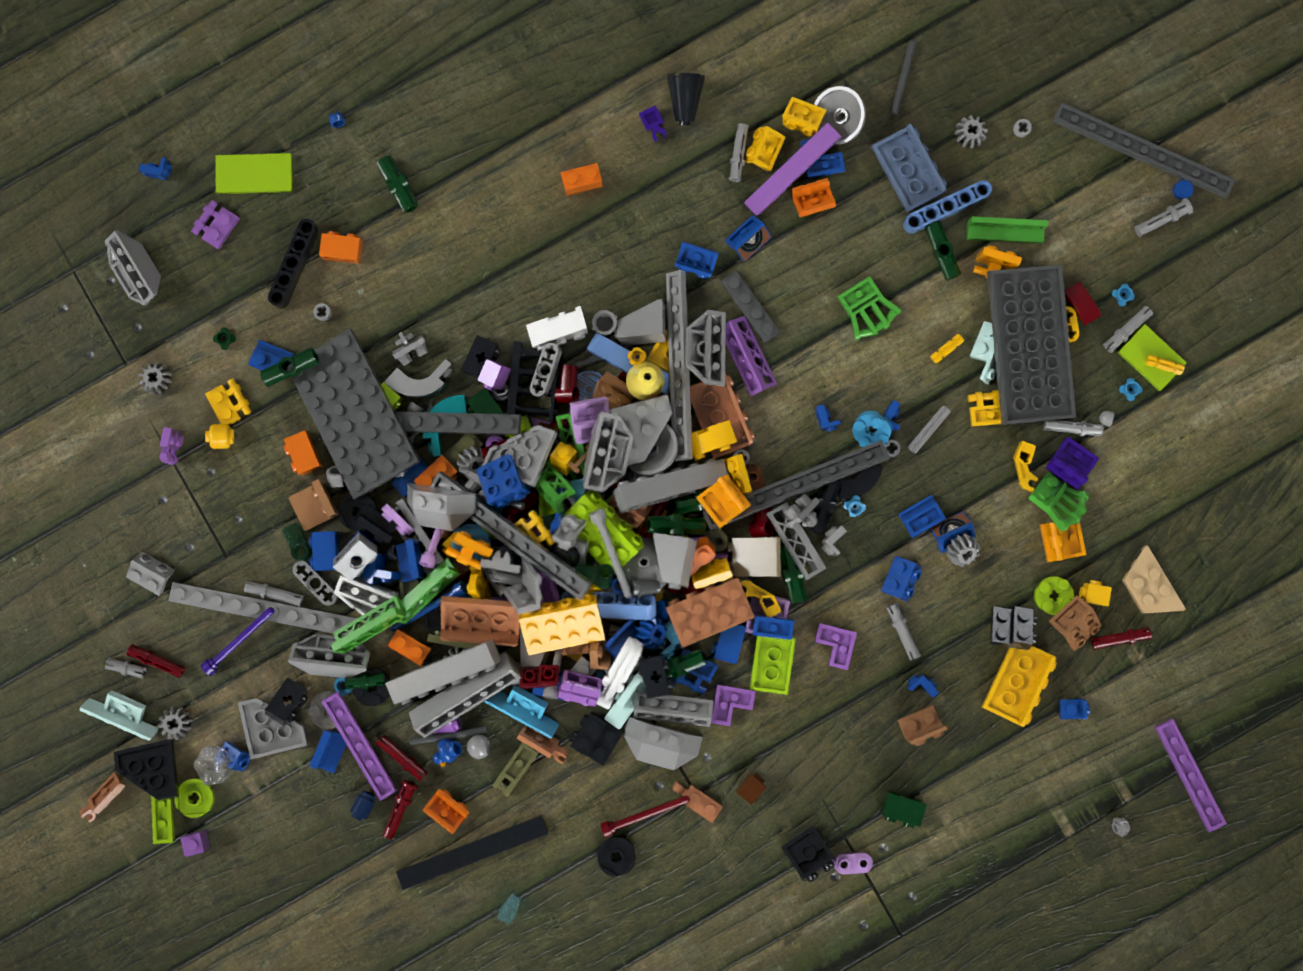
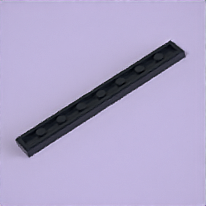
M542 815L400 869L396 871L402 890H405L547 835L548 830Z

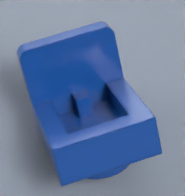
M919 674L918 676L914 675L908 680L909 685L906 688L910 691L920 685L930 697L934 698L939 693L935 689L937 687L936 683L931 678L927 680L923 675Z

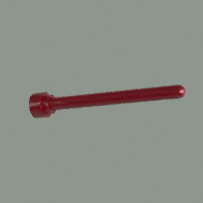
M687 795L616 822H602L600 825L605 838L613 836L617 829L688 803L690 797Z

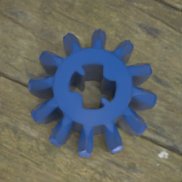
M659 617L639 621L640 626L636 628L638 633L635 637L638 638L639 642L643 643L644 648L659 649L660 645L664 644L663 639L667 637L665 635V632L668 630L665 628L666 622H663Z

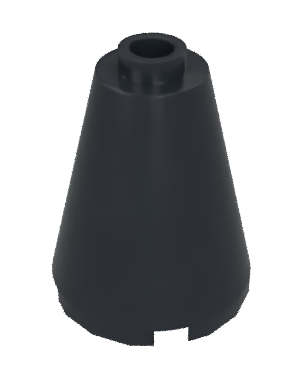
M674 73L667 74L675 121L679 122L681 126H690V123L695 121L705 75L680 73L678 76H674Z

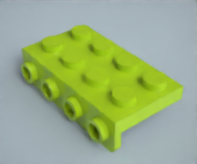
M589 490L563 517L570 514L575 515L577 519L586 520V525L578 538L589 542L588 553L612 577L615 574V570L599 528L591 521L589 514L598 509H604L607 516L605 524L622 567L645 544L641 537L629 528L628 524L615 513V510L602 499L598 492Z

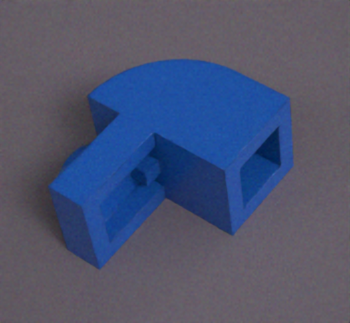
M377 553L375 561L371 564L368 563L364 567L365 569L361 577L369 584L382 585V582L392 583L393 580H400L401 574L400 572L384 570L387 556Z

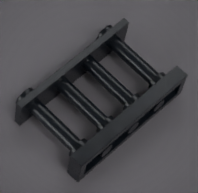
M514 341L507 414L549 416V422L552 423L559 412V407H555V390L558 383L559 363L552 381V389L545 396L551 397L550 408L521 406V404H518V396L534 395L530 392V388L519 385L520 377L534 376L536 370L524 368V366H521L522 358L525 359V357L540 358L542 351L526 349V347H523L522 342ZM561 350L562 354L559 362H563L564 350ZM548 351L550 354H555L553 351ZM541 370V372L545 376L549 374L550 370ZM536 388V390H538V392H539V391H543V389Z

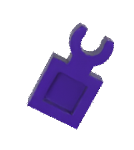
M656 105L639 113L646 132L652 130L654 142H657V133H661L666 138L665 129L660 127L664 124V121Z

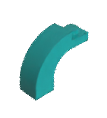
M457 395L446 398L435 405L430 412L468 413L466 396ZM423 432V439L431 440V443H428L429 453L433 454V457L439 458L443 455L441 433Z

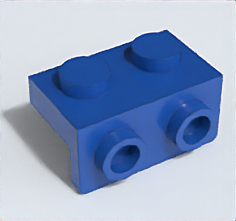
M683 241L675 267L678 270L685 271V273H689V271L696 273V276L700 278H711L719 252Z
M895 556L881 591L908 602L914 594V586L921 576L922 567L914 562Z

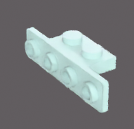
M984 321L970 357L986 362L980 379L988 385L995 377L996 362L992 323Z
M640 668L635 675L632 673L625 682L628 685L624 691L616 694L614 697L616 702L605 716V720L617 729H621L633 712L636 691L645 692Z
M112 690L107 694L105 704L89 698L80 707V711L148 741L159 730V728L142 721L146 705Z

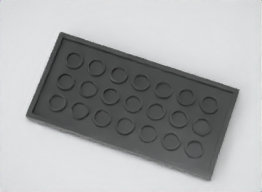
M1062 265L987 271L1001 425L1076 418Z
M349 328L315 349L319 357V364L302 371L297 377L291 378L352 498L357 500L421 461L356 335ZM292 364L288 366V371L291 370Z

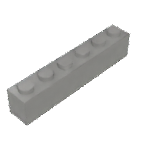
M713 458L705 461V464L702 465L694 463L686 469L681 467L672 469L667 474L661 472L653 475L651 478L643 476L631 483L623 481L613 491L619 511L624 513L688 496L700 490H707L717 482L718 478L728 474L723 459L716 461Z
M493 639L395 677L385 684L393 703L401 702L404 705L413 701L412 697L418 695V698L429 695L430 690L434 689L437 692L446 688L445 684H458L463 681V677L473 678L480 674L479 671L484 669L486 672L497 668L496 664L502 660Z
M504 652L499 655L502 661L496 664L497 668L488 672L485 669L481 670L478 676L470 679L466 676L462 682L449 686L411 710L409 715L413 729L425 738L519 680L521 676L515 660Z

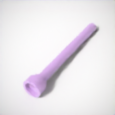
M435 528L428 551L421 556L419 563L422 566L434 568L437 561L435 559V552L443 529Z

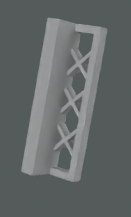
M400 499L396 502L397 507L393 510L396 513L401 510L405 516L404 520L409 522L408 524L415 531V536L410 538L406 535L403 536L400 532L399 534L404 541L414 539L422 542L425 546V552H427L432 539L424 527L419 526L408 503L404 499ZM438 548L435 552L437 565L430 570L423 566L427 576L445 560Z
M785 502L767 513V516L805 580H808L826 569L800 523L797 522L792 528L787 524L791 519L785 511L790 506ZM778 512L784 523L777 522L773 514ZM786 527L794 540L788 539L785 536ZM796 544L798 545L803 556H799L796 554ZM806 561L813 571L810 574L804 568Z
M636 691L633 718L710 727L713 700L673 695L647 699L646 692Z

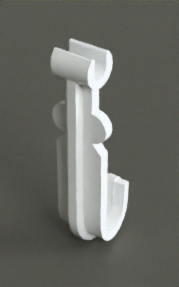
M631 637L627 639L611 666L608 676H604L602 679V684L605 687L598 698V705L609 710L614 700L615 692H622L624 690V683L627 681L640 657L643 647L642 642Z

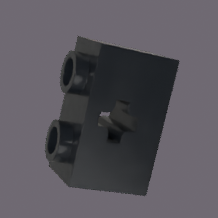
M477 335L461 370L475 378H479L485 361L480 363L478 357H483L484 355L486 359L497 361L501 352L498 350L499 345Z
M664 653L638 660L647 699L669 695L673 692L672 689L675 688L674 680L672 677H669L668 669H670L669 659L665 658ZM656 671H657V674H661V675H662V677L659 678V680H658L657 677H654V676H653V675L656 673Z
M287 677L265 708V715L283 726H286L288 722L291 723L297 715L295 712L299 706L303 707L308 699L307 689ZM291 700V704L284 705V701L288 702Z

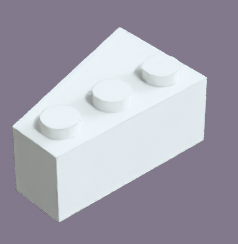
M581 306L575 307L576 311L566 314L561 312L558 313L559 316L547 317L527 324L526 327L533 349L542 351L547 343L563 345L572 338L574 340L585 338L588 330Z
M340 575L334 591L335 595L361 615H364L395 595L399 596L398 592L381 585L369 584L361 577H355L350 581L344 575ZM393 603L392 605H390L389 609H391L392 607H394V606H395V603ZM380 613L375 614V615H374V618H376L377 616H379V615H381V614H380Z

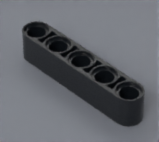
M302 219L298 223L269 291L268 300L276 308L282 309L289 304L318 236L319 229L310 219ZM312 225V230L309 233H305V227ZM304 242L305 247L302 250H297L298 244ZM297 260V265L294 268H290V262ZM290 277L289 284L282 285L283 279ZM281 294L283 297L281 302L275 303V297Z

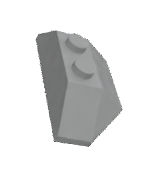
M115 230L105 240L110 267L128 297L142 305H147L157 295L161 275L141 243L121 231Z
M707 310L686 328L685 366L708 385L725 386L726 312Z
M600 411L597 417L585 461L584 489L603 492L625 475L633 436L620 415Z
M413 483L407 484V503L419 526L454 531L476 513V493Z
M315 634L299 643L292 644L288 662L310 675L345 678L356 676L367 670L370 652L362 644L345 654L333 652L331 644L336 642L335 636Z
M628 717L623 734L636 760L671 770H676L697 757L703 738L633 717Z

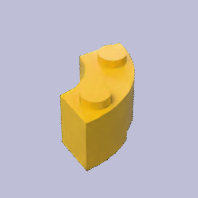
M730 420L692 433V453L695 461L705 458V453L719 449L720 452L731 448V444L737 442Z

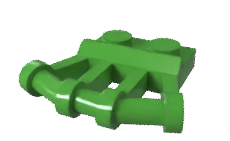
M870 276L837 297L851 319L855 341L860 340L862 337L872 335L875 337L879 334L880 330L889 328L895 316L901 313L900 308L883 297ZM879 301L890 309L886 317H884L875 302ZM869 306L880 321L876 325L872 323L864 310ZM856 314H860L869 329L859 330Z
M1047 472L1028 499L1045 511L1059 530L1065 531L1069 526L1078 524L1081 516L1086 513V501L1089 499V494L1085 491L1079 492L1067 487L1066 482L1063 484L1055 476ZM1071 498L1078 500V504L1074 502Z

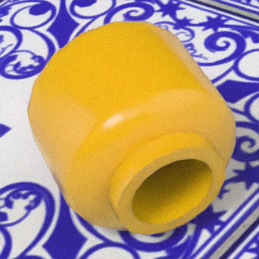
M212 424L209 431L205 432V441L209 442L210 447L213 449H228L231 444H234V429H231L228 424Z

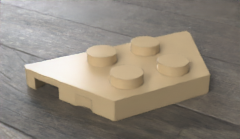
M1148 545L1144 546L1138 558L1132 563L1131 569L1122 579L1141 613L1186 610Z

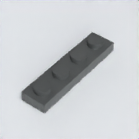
M734 271L720 281L764 344L780 333L737 271Z

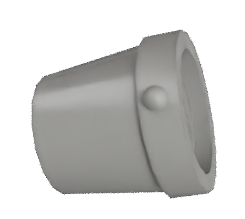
M608 310L597 312L592 320V330L605 336L613 333L617 327V316Z

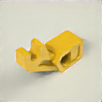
M1021 441L1013 456L1019 479L1018 484L1022 489L1033 492L1034 488L1030 487L1028 483L1030 480L1037 482L1038 478L1029 471L1027 464L1031 463L1036 446ZM1020 453L1027 454L1025 463L1019 458Z
M744 580L740 582L741 586L746 588V598L755 597L759 599L758 604L765 616L772 617L781 612L774 595L753 584L751 581ZM770 599L773 605L766 608L762 600Z

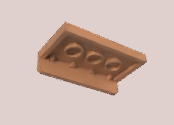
M726 373L724 387L708 385L704 382L690 386V402L701 430L730 420L737 442L731 444V448L720 452L719 449L711 451L712 458L715 459L753 444V439H755L752 429H748L745 423L748 421L745 411H741L739 408L740 398L737 393H733L731 386H734L730 375L727 376Z
M728 578L722 582L723 584L715 586L713 583L705 587L704 592L697 594V591L687 594V599L679 601L677 598L667 602L669 606L665 607L668 612L682 648L754 618L739 578Z
M442 596L440 640L481 644L493 639L495 645H518L520 632L519 615L509 601Z

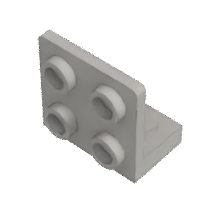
M521 558L522 584H514L504 588V595L518 615L539 610L540 601H542V593L539 588V584L542 583L539 573H536L533 565L524 558Z

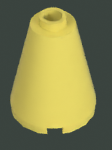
M643 362L633 366L626 378L629 392L639 400L657 397L662 392L665 383L661 369L650 362ZM644 376H648L650 380H645Z

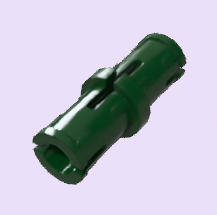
M366 673L362 674V676L345 677L346 690L353 688L368 689L373 686L386 685L385 673L374 675Z

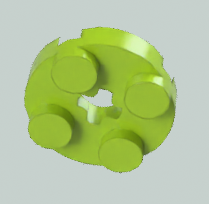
M1060 577L1044 578L1034 591L1036 605L1043 612L1050 615H1056L1074 598L1072 586L1067 580ZM1053 590L1059 594L1056 601L1049 597Z
M192 778L180 785L178 788L179 797L174 798L176 808L184 816L198 818L212 809L215 802V792L210 782L201 778ZM194 793H197V796H199L197 803H194L192 799L190 800V796L194 795Z

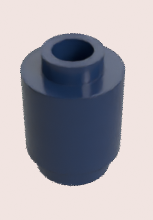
M362 790L349 810L352 812L351 816L359 821L367 819L376 803V796Z

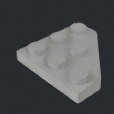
M668 395L611 409V414L621 416L633 436L627 466L645 461L672 415Z
M537 425L531 428L530 431L523 434L520 433L499 446L496 445L489 448L483 465L509 454L513 457L521 482L535 487L557 432Z
M254 698L238 702L250 759L309 745L304 725L293 720L291 723L288 722L286 726H283L265 715V708L268 706V703L262 699Z

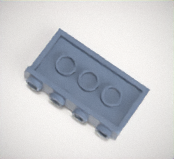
M911 124L871 146L907 213L945 193L947 187L945 179L942 176L940 177L937 172V164L928 155L929 150L927 146L921 143L919 131Z

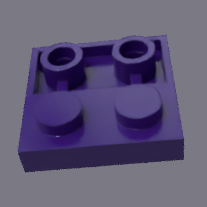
M1066 437L1045 469L1075 490H1078L1082 484L1087 482V476L1099 458L1071 438Z

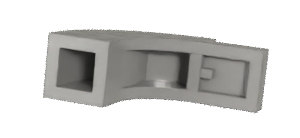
M445 359L429 377L421 380L409 378L396 368L385 383L406 397H430L447 386L441 380L450 376L453 372V365Z

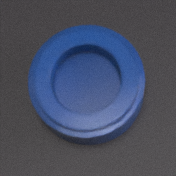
M1181 180L1173 186L1172 192L1175 198L1182 200L1189 198L1193 194L1194 189L1189 181Z

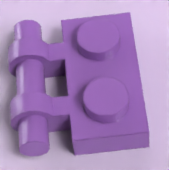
M211 200L209 205H205L203 208L204 212L201 217L193 223L194 227L191 232L198 235L203 230L205 233L202 239L219 250L240 218L224 207L217 213L214 210L218 204ZM213 216L214 220L210 226H206L205 223L209 217Z
M163 428L160 442L162 449L159 456L163 463L174 465L179 461L176 450L179 451V447L183 444V432L171 428Z

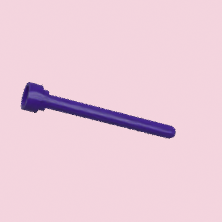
M269 607L214 658L206 659L201 664L202 670L212 676L218 670L219 663L274 614V608Z

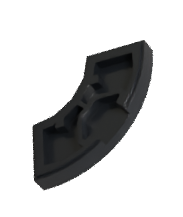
M871 466L861 470L851 480H842L839 500H850L855 495L860 497L870 491L877 483L882 467Z

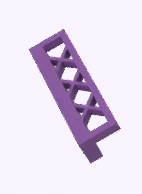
M739 317L727 322L725 344L750 396H754L765 389L777 385L746 317ZM741 322L744 331L740 330L737 323ZM747 341L751 343L752 349L748 347ZM755 358L759 360L760 366L756 364ZM763 375L767 377L769 381L768 384L765 383Z

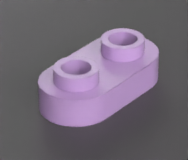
M388 504L381 509L383 511L381 515L389 523L393 520L398 525L396 529L403 536L405 534L409 536L414 531Z
M865 852L841 853L835 857L837 861L834 862V868L840 874L866 873L873 866L872 858ZM862 860H866L865 866H860ZM843 861L847 862V866L845 868H842L840 866L841 862Z

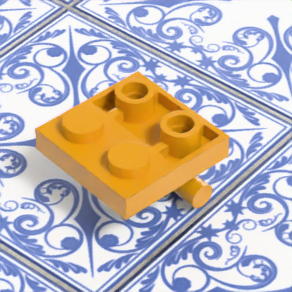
M987 246L977 254L975 262L988 265V268L975 265L973 273L984 275L987 278V271L1016 269L1020 265L1022 257H1018L1015 252L1006 251L1005 253L998 251L999 248L995 246Z
M728 474L718 478L715 484L696 497L719 529L751 506L750 502Z
M1054 522L1039 525L1047 562L1086 555L1080 522L1069 526L1065 531L1059 530Z
M464 531L454 533L450 541L462 548L459 552L448 546L445 553L456 558V561L466 566L470 565L480 570L482 568L480 566L481 562L472 558V555L475 553L483 558L490 557L493 549L489 548L490 544L482 540L474 541L471 539L472 535Z

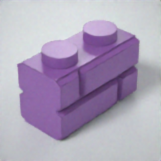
M564 670L557 697L564 701H574L584 706L596 707L601 693L602 679Z

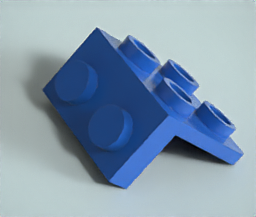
M509 454L477 469L487 503L495 508H505L509 505L508 503L514 500H522L527 494L531 493L529 485L521 482L513 457Z

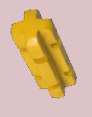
M960 334L955 335L952 340H949L939 348L938 352L936 351L930 356L931 360L935 364L943 359L942 357L945 358L957 348L956 346L964 342L963 337Z
M1148 355L1146 359V365L1155 366V368L1168 372L1173 371L1177 375H1181L1185 368L1183 364H1175L1173 361L1161 357L1157 358L1154 355Z

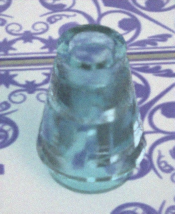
M511 894L497 911L498 915L496 918L510 925L515 919L521 898Z

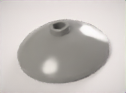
M835 86L825 90L816 99L814 105L827 110L819 130L828 122L841 135V138L835 145L848 143L860 133L865 123L866 109L862 98L856 91L844 86ZM842 114H845L844 120L841 119Z
M668 424L665 425L646 460L628 465L632 471L640 475L652 476L663 472L672 464L677 455L678 440L674 430ZM656 449V452L652 454V450Z
M642 536L641 539L645 546L622 567L630 590L631 581L636 580V578L659 581L660 589H662L667 583L662 582L654 538ZM641 560H646L648 562L647 565L642 566L640 564Z

